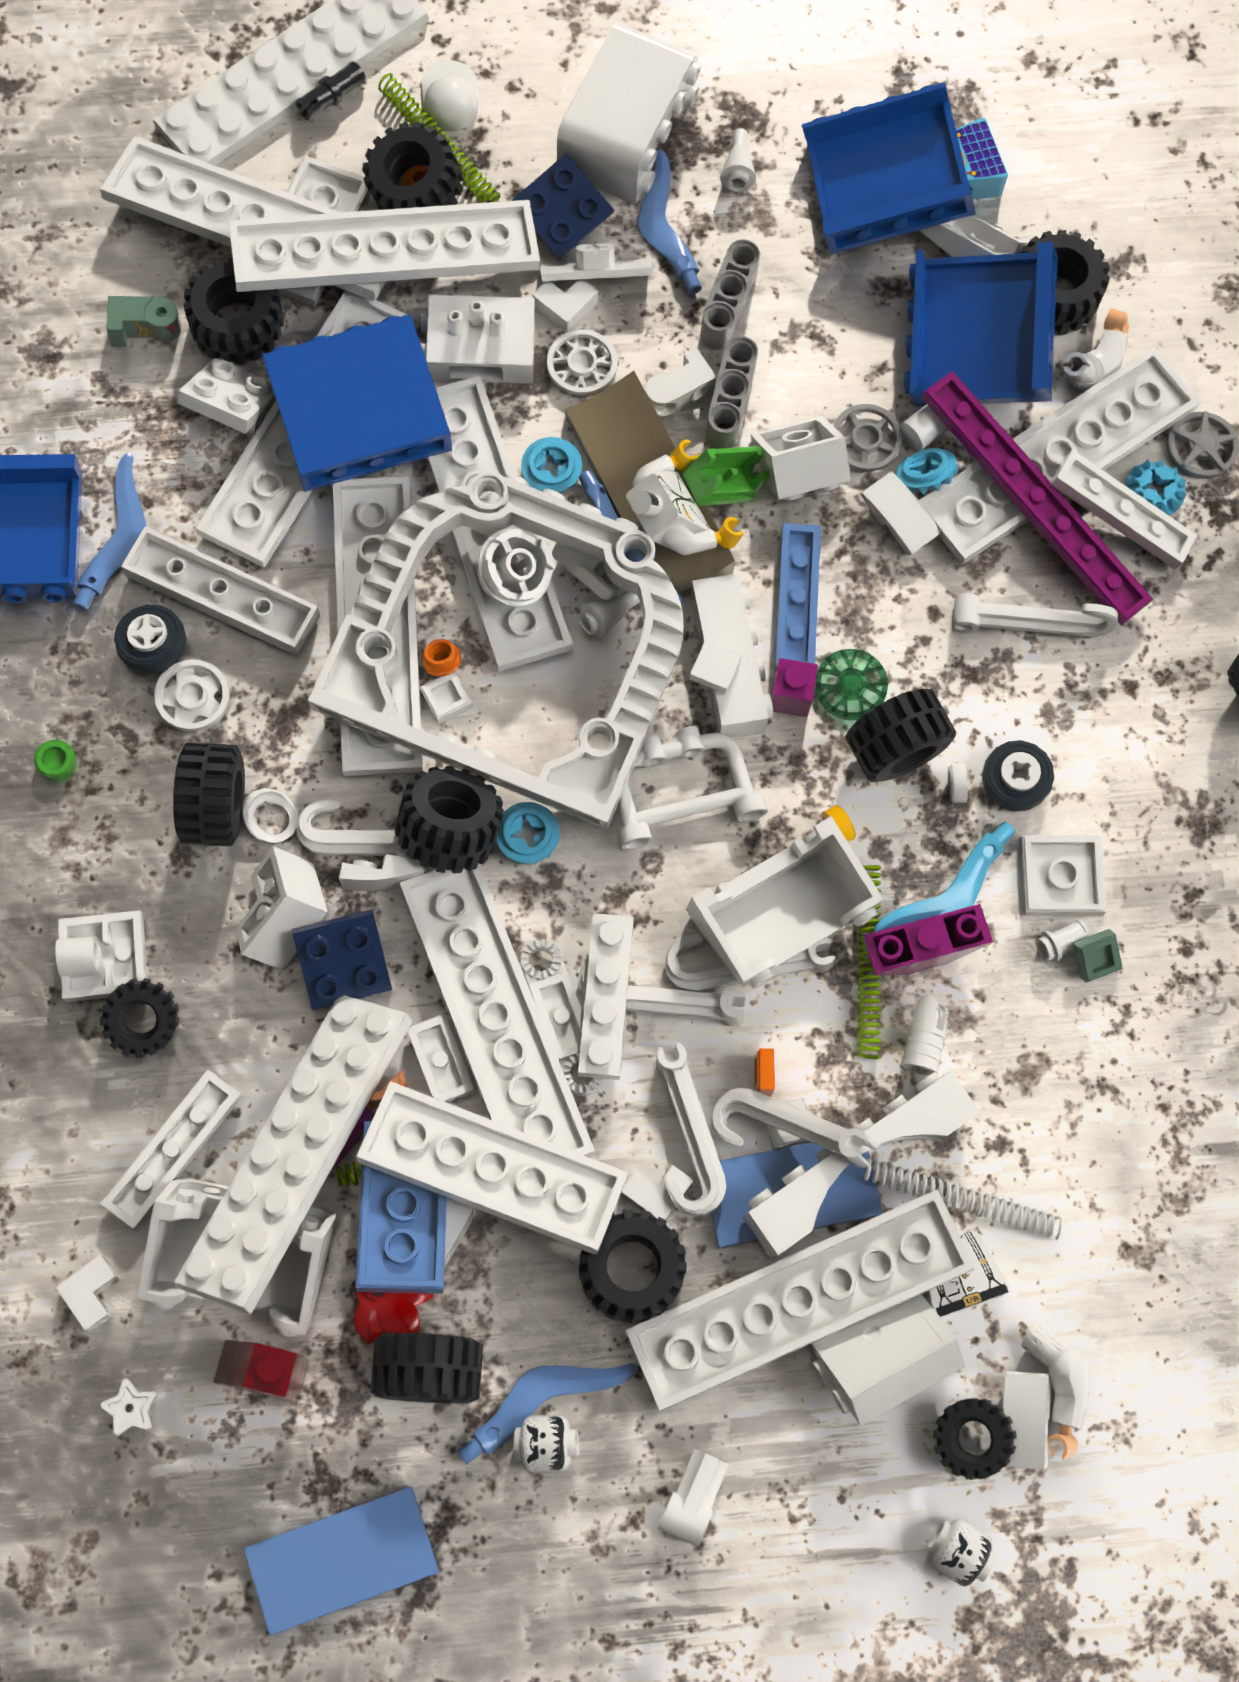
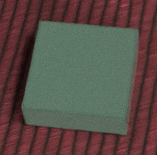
M1107 929L1073 942L1080 978L1086 983L1123 969L1116 934L1112 930Z

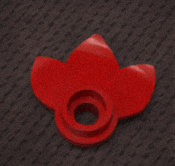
M355 1283V1296L359 1302L353 1316L355 1330L368 1345L373 1343L376 1337L381 1336L383 1331L386 1333H419L420 1318L416 1306L429 1301L434 1294L383 1292L381 1296L375 1297L370 1292H356Z

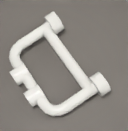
M696 726L678 730L675 733L677 741L666 744L661 743L659 736L645 737L633 768L642 765L644 767H654L662 764L667 759L680 756L691 758L703 753L704 750L719 749L727 756L736 788L636 812L627 781L618 803L624 826L617 832L621 848L623 850H635L650 844L652 836L649 825L731 805L734 807L739 822L753 821L766 815L768 809L764 796L754 794L746 764L738 744L729 736L720 733L700 735Z

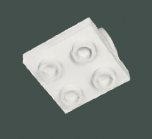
M214 358L179 389L177 404L242 433L249 432L253 435L276 401L271 382L266 378L248 373L235 367L228 361Z
M141 910L58 919L59 939L56 940L55 954L57 969L61 976L62 999L65 1002L108 998L122 983L126 984L129 980L136 978L137 981H143L144 978H147L144 920Z

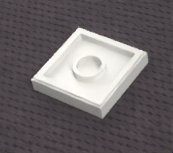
M1022 835L1020 837L1024 916H1103L1106 913L1101 835Z

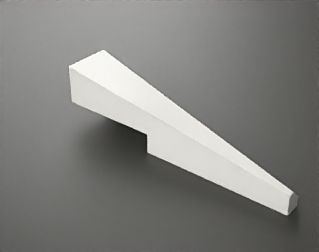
M974 215L919 230L951 257L1020 253L1024 246H1028L1030 241L1027 238L1016 239L1003 232L1004 227L997 224L991 225Z

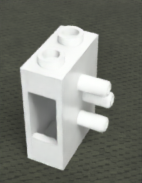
M429 295L428 310H421V332L427 333V343H421L433 381L458 382L480 375L482 382L533 384L535 298Z
M922 1294L812 1343L817 1360L812 1362L816 1375L824 1386L831 1383L834 1388L831 1390L832 1395L842 1413L846 1414L850 1411L860 1426L965 1367L957 1338Z

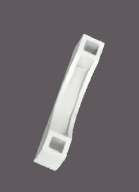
M952 1071L941 1078L934 1072L915 1085L919 1093L907 1101L902 1094L882 1108L886 1116L873 1124L871 1119L867 1118L854 1128L866 1133L875 1142L877 1147L895 1141L915 1139L939 1141L981 1112ZM862 1146L857 1152L862 1155L871 1150V1148ZM824 1148L815 1155L819 1160V1163L806 1171L801 1164L781 1178L786 1185L772 1195L767 1188L747 1202L751 1210L742 1217L770 1258L778 1256L813 1231L818 1210L828 1189L841 1172L851 1164L846 1157Z

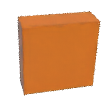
M760 1048L754 1058L755 1091L769 1097L772 1096L775 1090L774 1048Z

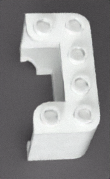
M615 22L561 121L557 134V160L567 153L595 188L637 204L642 192L648 193L652 187L655 172L651 171L657 156L655 149L659 142L665 143L672 127V121L670 120L673 114H680L687 106L692 108L697 99L700 87L695 84L702 68V64L698 63V55Z

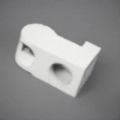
M695 348L684 354L682 367L669 374L652 376L646 384V394L659 418H664L712 395L715 389L716 376L698 348Z

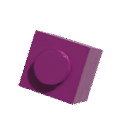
M779 658L771 694L773 712L808 717L813 701L818 664Z

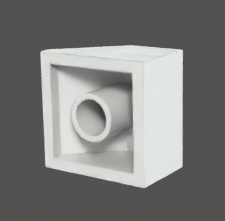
M822 415L750 434L753 447L759 446L764 454L759 464L762 472H770L766 484L778 500H796L804 495L803 493L817 489L829 491L838 488L840 483L851 481L845 437Z

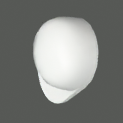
M454 60L437 62L426 70L422 78L424 111L428 112V117H432L433 122H437V127H441L442 130L457 131L466 128L474 121L478 114L477 84L473 71L467 65Z

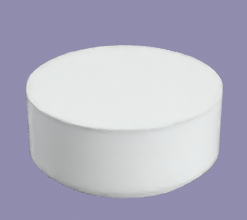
M965 763L950 764L948 766V792L950 802L952 801V803H967L968 786Z

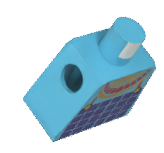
M986 118L978 119L957 128L956 132L973 200L1002 196L1009 175Z

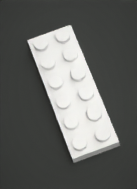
M391 1081L356 1156V1162L594 1255H597L628 1176V1173Z

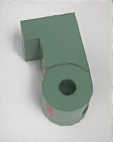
M108 296L106 330L111 347H127V337H153L157 341L168 342L177 338L180 334L182 327L178 309L170 299L153 296Z

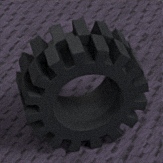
M137 978L129 980L128 983L119 985L103 1004L101 1009L103 1013L100 1017V1026L103 1025L104 1027L102 1035L104 1039L109 1038L111 1040L109 1046L114 1050L117 1047L123 1050L122 1055L128 1057L132 1053L136 1054V1058H143L145 1054L154 1055L159 1049L164 1048L176 1032L175 1030L180 1018L177 1014L179 1006L178 1003H174L173 998L175 996L172 992L169 991L167 993L163 989L165 985L160 982L156 985L151 983L152 979L144 978L143 981H137ZM133 1003L149 1005L156 1015L155 1026L145 1033H137L129 1029L124 1020V1012L129 1005Z
M968 1398L949 1405L943 1410L944 1414L938 1416L936 1421L938 1427L937 1430L933 1431V1439L937 1440V1446H934L936 1454L940 1453L942 1457L941 1464L944 1467H950L952 1474L957 1477L964 1476L968 1480L984 1479L997 1474L1011 1461L1009 1458L1015 1453L1016 1446L1013 1445L1014 1439L1017 1438L1016 1430L1012 1431L1011 1424L1013 1421L1010 1416H1005L1003 1413L1004 1409L1001 1406L991 1403V1400ZM969 1421L982 1423L990 1433V1447L981 1456L968 1454L960 1445V1430Z

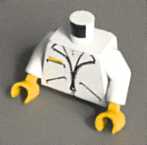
M690 440L681 441L671 452L670 457L663 455L638 470L633 481L634 488L627 492L626 499L645 532L654 542L681 555H690L716 548L717 543L726 549H732L738 544L745 533L744 531H733L739 522L738 519L734 517L726 518L720 529L714 532L708 525L679 473L674 472L675 468L682 471L686 470L699 457V453L689 456L684 452L691 443Z

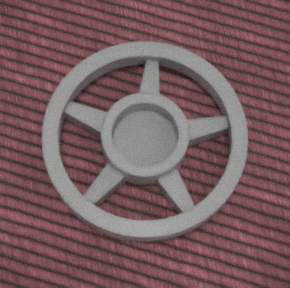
M859 404L849 407L838 416L833 426L838 430L842 422L849 418L854 430L851 437L845 438L846 447H854L861 454V463L848 457L850 468L861 472H874L887 467L896 459L902 445V430L897 419L889 411L873 404ZM861 412L874 413L881 416L882 419L876 424L860 422L855 414ZM887 422L892 426L895 433V447L882 441L883 435L881 430ZM876 450L890 454L880 462L867 464L868 455Z
M1207 411L1192 412L1173 425L1168 435L1167 449L1171 460L1182 472L1192 477L1208 479L1220 476L1231 468L1238 456L1239 440L1233 427L1222 417ZM1201 420L1200 429L1193 433L1179 429L1185 423ZM1209 422L1218 425L1227 435H1216L1209 430ZM1175 436L1187 442L1189 456L1185 461L1177 453ZM1230 442L1231 456L1224 464L1217 450L1219 445ZM1195 459L1198 461L1210 460L1217 469L1200 470L1189 464Z

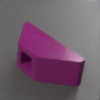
M981 904L863 936L875 976L909 975L946 965L993 943Z

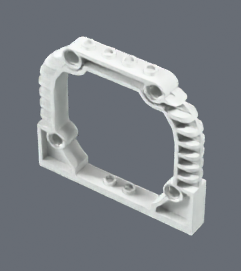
M493 472L480 473L473 478L469 487H451L445 489V491L423 497L396 519L381 544L350 615L346 614L308 702L313 711L446 765L453 766L461 771L462 768L469 770L471 775H480L488 782L607 830L681 650L684 631L681 603L670 578L660 565L654 561L655 545L649 535L638 530V526L635 523L624 518H617L615 521L602 516L599 509L589 504L581 503L577 506L567 502L563 495L554 490L544 489L542 492L532 488L526 480L513 474H508L507 477ZM487 491H492L499 495V498L493 503H484L479 499L481 494ZM514 525L600 559L604 562L605 572L612 583L623 590L638 595L644 618L641 640L607 717L593 718L587 721L580 729L579 747L559 758L544 762L538 777L496 760L497 755L488 749L475 746L474 750L459 745L460 740L451 734L438 731L437 735H434L395 719L398 708L389 691L386 675L397 666L399 654L395 640L390 633L421 562L437 540L461 526L490 534ZM631 549H639L645 554V558L638 562H632L625 557V553ZM384 645L388 650L384 657L375 660L367 656L371 647ZM594 734H604L609 738L610 744L605 749L597 750L589 745L588 740Z

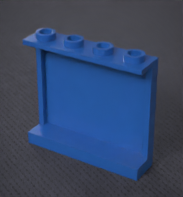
M945 82L927 85L919 90L899 96H889L879 102L865 106H855L848 111L827 117H818L813 121L801 124L807 142L822 213L824 235L831 255L976 214Z
M1038 242L1037 252L931 259L925 258L922 249L916 250V264H910L909 280L910 286L914 287V299H909L907 306L908 320L913 322L912 335H907L906 355L907 358H911L910 371H905L904 374L905 394H910L915 406H925L926 403L921 398L924 391L951 371L957 375L981 404L1052 401L1057 254L1054 243Z
M411 314L401 317L390 316L379 323L364 327L353 326L339 334L328 337L317 336L306 343L291 347L280 346L269 353L262 354L304 492L452 451L451 433Z
M75 454L0 455V600L8 603H23L26 599H42L50 603H60L65 601V599L76 598L78 589L83 471Z

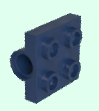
M567 153L511 200L530 201L535 234L558 262L615 211Z
M373 909L292 929L312 1010L333 1005L336 999L344 995L359 999L392 990Z

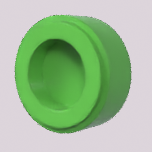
M50 740L43 743L37 749L34 763L43 778L52 782H60L68 779L74 773L77 767V757L73 749L66 742Z

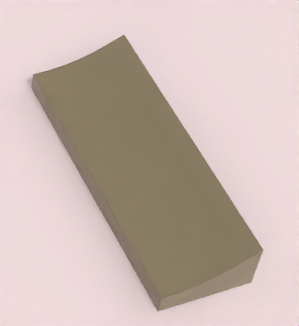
M632 371L600 393L565 409V418L599 483L603 484L618 518H624L635 523L638 526V530L646 533L626 499V494L634 488V478L642 466L663 455L670 457L675 446L635 371ZM675 468V471H674V472H678V473H679V475H680V477L682 478L684 484L686 485L687 489L689 490L690 494L692 495V493H691V491H690V489H689L687 483L685 482V480H684V478H683V476H682V473H683L685 470L682 471V470H678V469ZM698 506L710 528L717 532L719 529L707 506ZM654 542V561L665 571L683 598L690 595L692 580L733 574L735 559L729 549L722 547L718 543L716 548L690 555H681ZM637 549L645 557V554Z

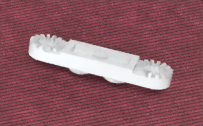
M544 939L534 940L527 944L521 954V968L571 1093L577 1096L591 1095L600 1088L603 1079L594 1078L588 1085L582 1086L577 1085L570 1074L571 1070L579 1064L583 1024L582 1009L557 946L551 941ZM537 951L549 953L553 959L551 967L541 972L540 970L536 971V969H533L529 964V959L533 953Z

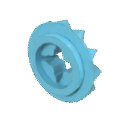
M557 437L542 438L533 442L525 450L521 461L522 475L530 487L542 492L544 489H551L562 495L566 489L571 486L575 487L578 478L582 474V459L578 450L570 442ZM546 456H549L554 465L561 464L558 467L557 477L551 475L549 470L543 471L546 468Z
M940 448L924 449L906 457L899 464L896 475L912 493L920 490L922 494H925L930 489L939 491L940 485L952 483V476L958 473L957 460L954 454L948 450Z
M1147 459L1143 464L1137 467L1134 466L1125 482L1126 487L1168 516L1175 513L1181 507L1187 495L1185 493L1186 479H1181L1177 467L1171 468L1165 465L1164 460L1156 463L1150 462ZM1152 478L1158 485L1166 486L1161 492V496L1154 489H1146L1152 483Z
M534 802L517 803L504 811L496 843L503 855L514 860L518 865L521 863L536 865L539 861L550 858L558 845L560 831L557 819L549 809L541 804ZM523 820H526V824L529 825L531 831L538 830L539 834L533 836L531 848L526 844L524 838L517 839L516 835L522 833Z

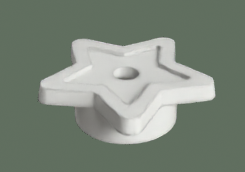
M124 1379L118 1395L101 1403V1408L113 1416L114 1435L120 1436L131 1427L150 1430L152 1425L148 1413L150 1406L157 1397V1393L138 1392L129 1379ZM128 1404H132L134 1407L130 1413L126 1411Z

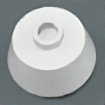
M502 529L492 534L483 544L479 554L477 576L483 590L492 598L511 606H526L541 598L548 589L552 570L554 569V559L550 548L543 539H538L523 529Z

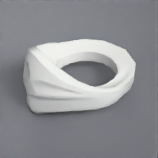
M263 788L252 791L243 801L241 813L245 827L254 838L269 844L282 843L294 835L298 811L285 794L278 790ZM266 803L283 808L289 817L287 829L276 835L264 832L257 825V819L254 817V813L260 805Z

